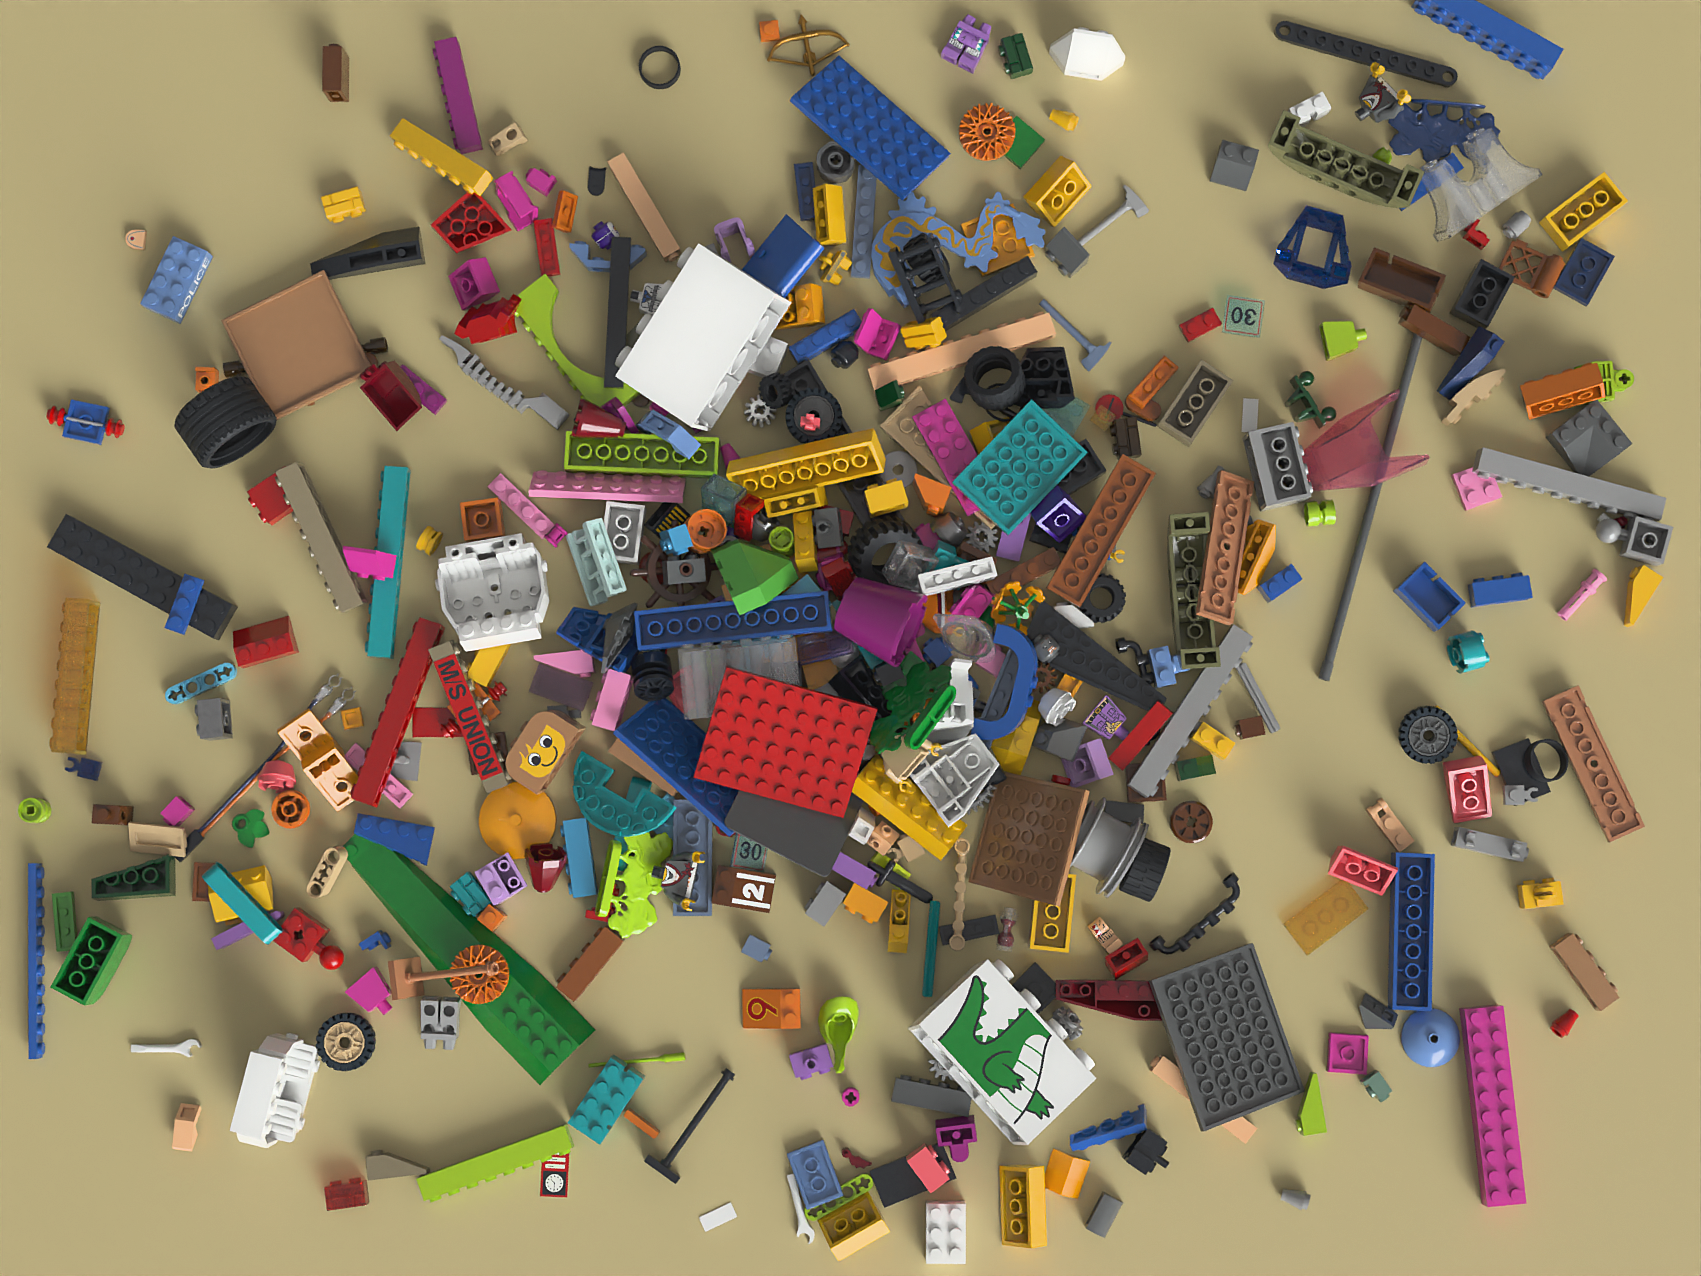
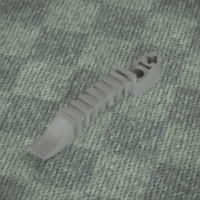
M443 335L439 338L443 344L455 351L458 365L467 376H470L475 382L477 381L482 387L485 386L497 398L500 397L505 404L508 402L512 409L516 407L517 411L522 414L526 408H531L557 430L570 416L543 392L539 397L523 399L524 395L520 390L515 394L510 386L507 389L502 382L499 383L494 376L492 377L476 354L473 356L467 349Z

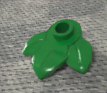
M252 809L246 814H238L233 818L232 827L238 832V840L244 846L253 848L255 838L269 835L270 832L267 825L261 821L265 814L263 811ZM241 820L245 821L244 827H241L239 825V822Z

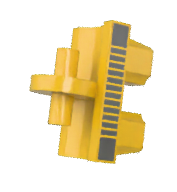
M837 251L834 257L830 252L826 257L822 255L819 257V261L822 262L819 269L825 270L820 278L822 282H829L833 285L840 283L843 277L836 272L837 268L840 267L847 271L852 264V261L846 257L847 253L845 251Z

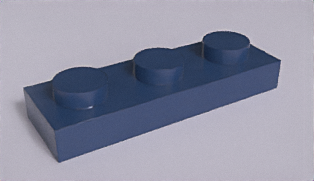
M813 162L794 164L800 220H815L813 188L816 186Z

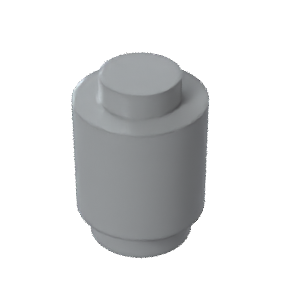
M1524 211L1516 212L1503 224L1504 235L1509 239H1516L1529 227L1531 218Z

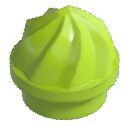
M1385 147L1380 148L1372 155L1373 158L1390 164L1392 160L1390 150H1386Z

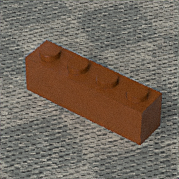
M1052 547L997 576L993 580L986 582L985 587L994 595L996 593L999 594L1001 588L1008 582L1019 581L1021 587L1057 569L1061 559L1055 548Z
M608 926L600 927L593 935L596 937L592 943L588 942L581 950L583 952L582 956L579 959L576 957L569 965L571 968L567 974L563 973L557 980L559 984L556 988L573 1002L577 1001L625 941Z

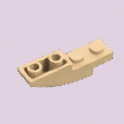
M1500 369L1487 373L1462 388L1447 402L1453 408L1441 422L1446 426L1451 423L1455 425L1462 417L1460 413L1463 409L1468 410L1474 401L1476 403L1482 399L1485 401L1492 394L1491 388L1494 385L1497 387L1504 380L1503 374L1506 371Z

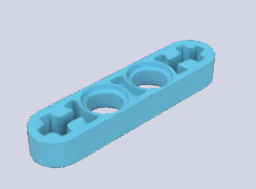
M231 663L220 664L170 687L165 692V698L171 704H180L234 679L237 675V668ZM225 667L232 669L230 676L224 674L219 678V675L216 673L217 670L220 674L225 672ZM209 674L215 677L212 685H208L205 682V678ZM191 682L197 684V690L194 693L188 691V685ZM173 691L177 693L184 691L185 693L178 695L177 700L171 698Z

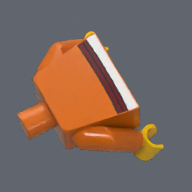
M953 590L927 596V602L923 603V606L926 607L922 621L925 627L936 634L953 633L957 637L961 636L962 633L955 632V629L958 627L963 628V626L959 623L954 624V618L952 620L948 618L951 615L949 610L954 605Z

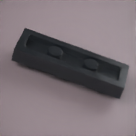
M996 915L963 921L964 930L962 936L965 941L1000 934ZM953 924L938 926L942 946L949 945L950 938L954 935Z

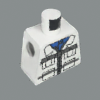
M645 283L643 292L632 290L630 301L640 303V313L654 315L661 304L656 297L663 284Z

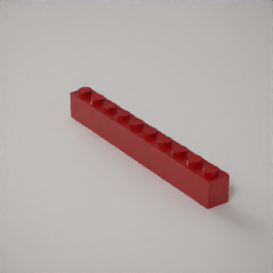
M419 617L418 622L414 623L412 629L414 633L406 644L407 651L405 657H402L399 662L400 670L398 675H395L393 678L392 691L388 693L385 699L386 707L379 715L378 728L373 731L371 737L373 741L365 752L364 758L366 759L364 765L360 766L357 774L359 778L357 783L352 786L351 799L375 808L378 807L433 661L428 649L438 646L445 627L441 624Z

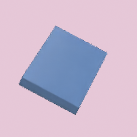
M824 1140L787 1153L807 1210L844 1196Z

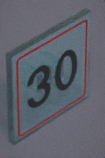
M1227 295L1222 333L1260 338L1265 300Z
M736 833L730 867L764 873L768 849Z

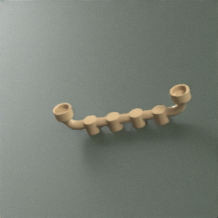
M964 838L958 839L954 844V849L958 854V864L955 867L957 883L954 886L956 892V902L953 906L955 911V921L953 922L954 935L949 941L950 947L954 951H961L965 947V939L962 936L964 930L963 913L965 911L964 893L966 892L964 882L965 874L967 873L965 861L966 854L970 850V844Z

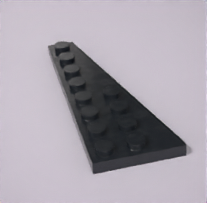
M1045 601L1039 604L1027 630V637L1032 642L1039 634L1042 636L1050 634L1059 644L1060 648L1058 651L1060 653L1049 662L1050 667L1147 711L1158 700L1165 704L1167 698Z

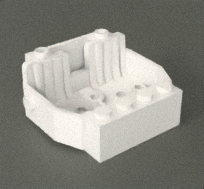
M522 533L445 547L446 558L438 559V579H435L437 591H440L442 611L458 634L460 643L466 652L542 638L540 622L544 620L550 601L546 578L548 567L546 560L542 559L541 554L533 543H526ZM493 587H498V590L492 591Z
M276 1033L267 1036L259 1049L250 1052L230 1131L237 1133L240 1142L269 1148L276 1144L278 1140L285 1142L294 1141L296 1133L299 1132V1129L302 1130L305 1118H303L305 1106L314 1072L318 1071L320 1061H318L319 1056L317 1055L318 1048L316 1049V1046L305 1044L302 1039H298L296 1034L287 1033L283 1035Z

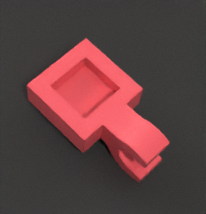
M807 413L806 417L801 416L800 426L804 427L805 431H816V429H820L821 420L820 418H815L814 414Z

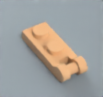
M1380 798L1376 801L1377 804L1373 807H1368L1366 812L1396 851L1400 853L1412 844L1414 839L1397 819L1387 803ZM1380 810L1385 813L1381 817L1377 814Z

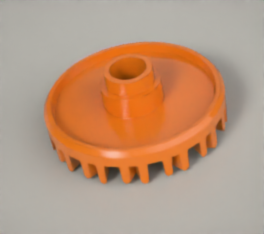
M985 103V105L981 106L978 104L977 107L973 106V109L968 110L964 114L963 119H961L959 126L960 143L964 150L973 158L983 161L996 160L1004 156L1012 147L1015 139V123L1012 121V116H1009V112L1006 113L1003 107L999 108V105L993 106V103H990V105ZM984 131H989L990 134L986 135Z
M472 945L466 947L465 950L459 952V955L455 956L456 958L451 963L452 967L450 969L485 965L488 961L497 962L499 965L498 973L493 976L482 973L481 978H478L477 974L451 977L452 989L455 990V993L461 999L473 1004H484L495 1000L503 993L509 980V967L504 956L498 950L486 945Z

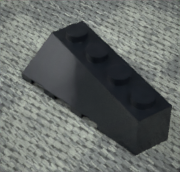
M860 654L840 670L828 683L841 698L877 707L875 722L880 718L890 716L892 710L887 709L888 700H885L882 694L883 689L880 684L877 685L872 677L873 672L870 668L866 667L863 662L865 659Z

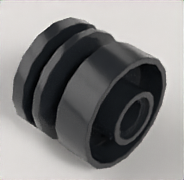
M649 651L633 658L631 662L634 693L639 699L658 701L667 698L673 693L672 666L670 657L660 651Z

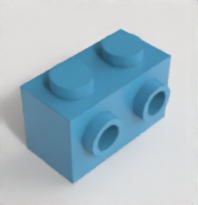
M686 524L659 532L661 537L660 546L663 551H666V554L680 555L688 552V547L693 546Z

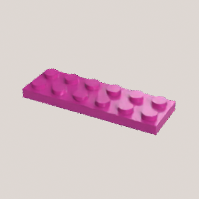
M945 398L912 416V419L968 517L980 509L952 482L978 455Z

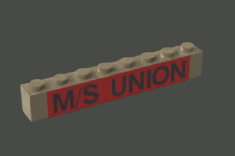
M451 640L428 649L486 793L509 785L512 777L507 772L503 763L505 758L502 751H498L496 743H498L494 732L491 733L489 729V718L486 714H483L481 709L483 707L482 701L479 696L476 697L474 692L476 689L474 681L468 677V666L465 661L461 660L459 655L461 654V649L458 643Z

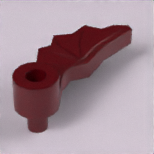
M849 1148L842 1149V1156L845 1158L849 1157L851 1165H854L856 1168L861 1167L864 1169L866 1166L872 1165V1162L852 1155Z

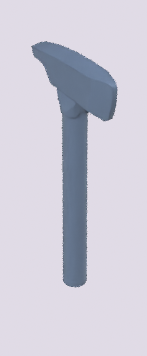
M1043 299L1039 305L1047 313H1050L1087 350L1089 355L1082 359L1081 363L1087 371H1090L1104 356L1112 342L1109 341L1105 346L1099 345L1097 347L1093 345Z

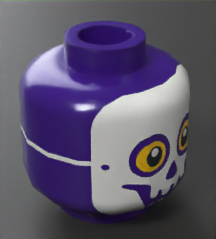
M601 221L593 227L595 231L592 233V238L600 249L606 248L609 250L612 237L620 236L611 222L603 223Z

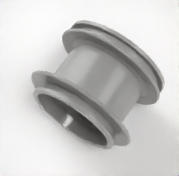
M1103 797L1096 806H1094L1095 802L1091 800L1085 808L1070 867L1074 866L1099 880L1096 894L1104 891V896L1108 898L1117 888L1136 857L1148 831L1149 824L1144 823L1141 825V818L1138 817L1129 826L1103 811L1106 804V798Z

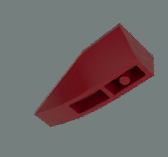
M1056 980V1000L1131 1020L1162 1021L1149 980Z

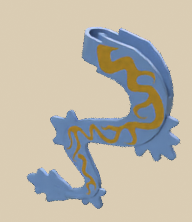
M912 191L905 201L900 198L898 199L900 210H889L888 215L892 220L888 221L876 234L872 243L871 258L874 276L889 297L894 295L905 309L910 304L889 258L888 252L890 249L897 247L899 251L904 252L903 246L919 234L925 233L928 235L932 232L934 237H938L941 246L960 257L966 258L965 268L976 266L983 273H986L988 262L998 257L997 252L991 249L993 244V218L996 215L1003 214L1013 218L1016 238H1025L1027 246L1035 244L1040 248L1044 247L1045 244L1042 237L1046 231L1038 227L1040 219L1009 206L1010 201L1003 200L1001 193L996 192L993 199H985L986 206L981 212L975 236L966 238L946 222L935 217L936 208H925V197L916 199ZM905 261L904 264H905L906 269H908V268L910 269V267L908 266V264H907L906 261ZM913 277L912 283H913L914 286H917V285L915 284V282H914V277Z

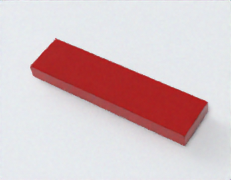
M1158 700L1108 759L1123 771L1173 712Z

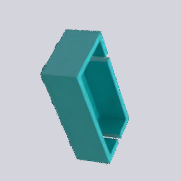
M614 1054L610 1057L568 1121V1124L599 1145L603 1142L646 1077L632 1066L627 1072L624 1071L628 1064Z

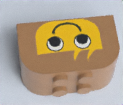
M548 710L535 714L529 722L525 721L520 729L522 733L519 738L515 737L510 744L511 750L506 758L507 772L514 780L538 795L545 792L586 727L559 710Z

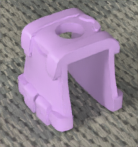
M740 218L726 220L714 227L717 243L721 247V257L730 263V256L723 238L738 232L741 235L749 258L755 254L753 243L750 238H747L743 222Z

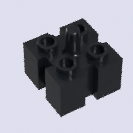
M1147 1127L1146 1130L1136 1135L1135 1140L1130 1144L1122 1158L1144 1175L1148 1172L1151 1173L1157 1163L1163 1168H1167L1169 1161L1162 1156L1168 1148L1166 1146L1168 1142Z

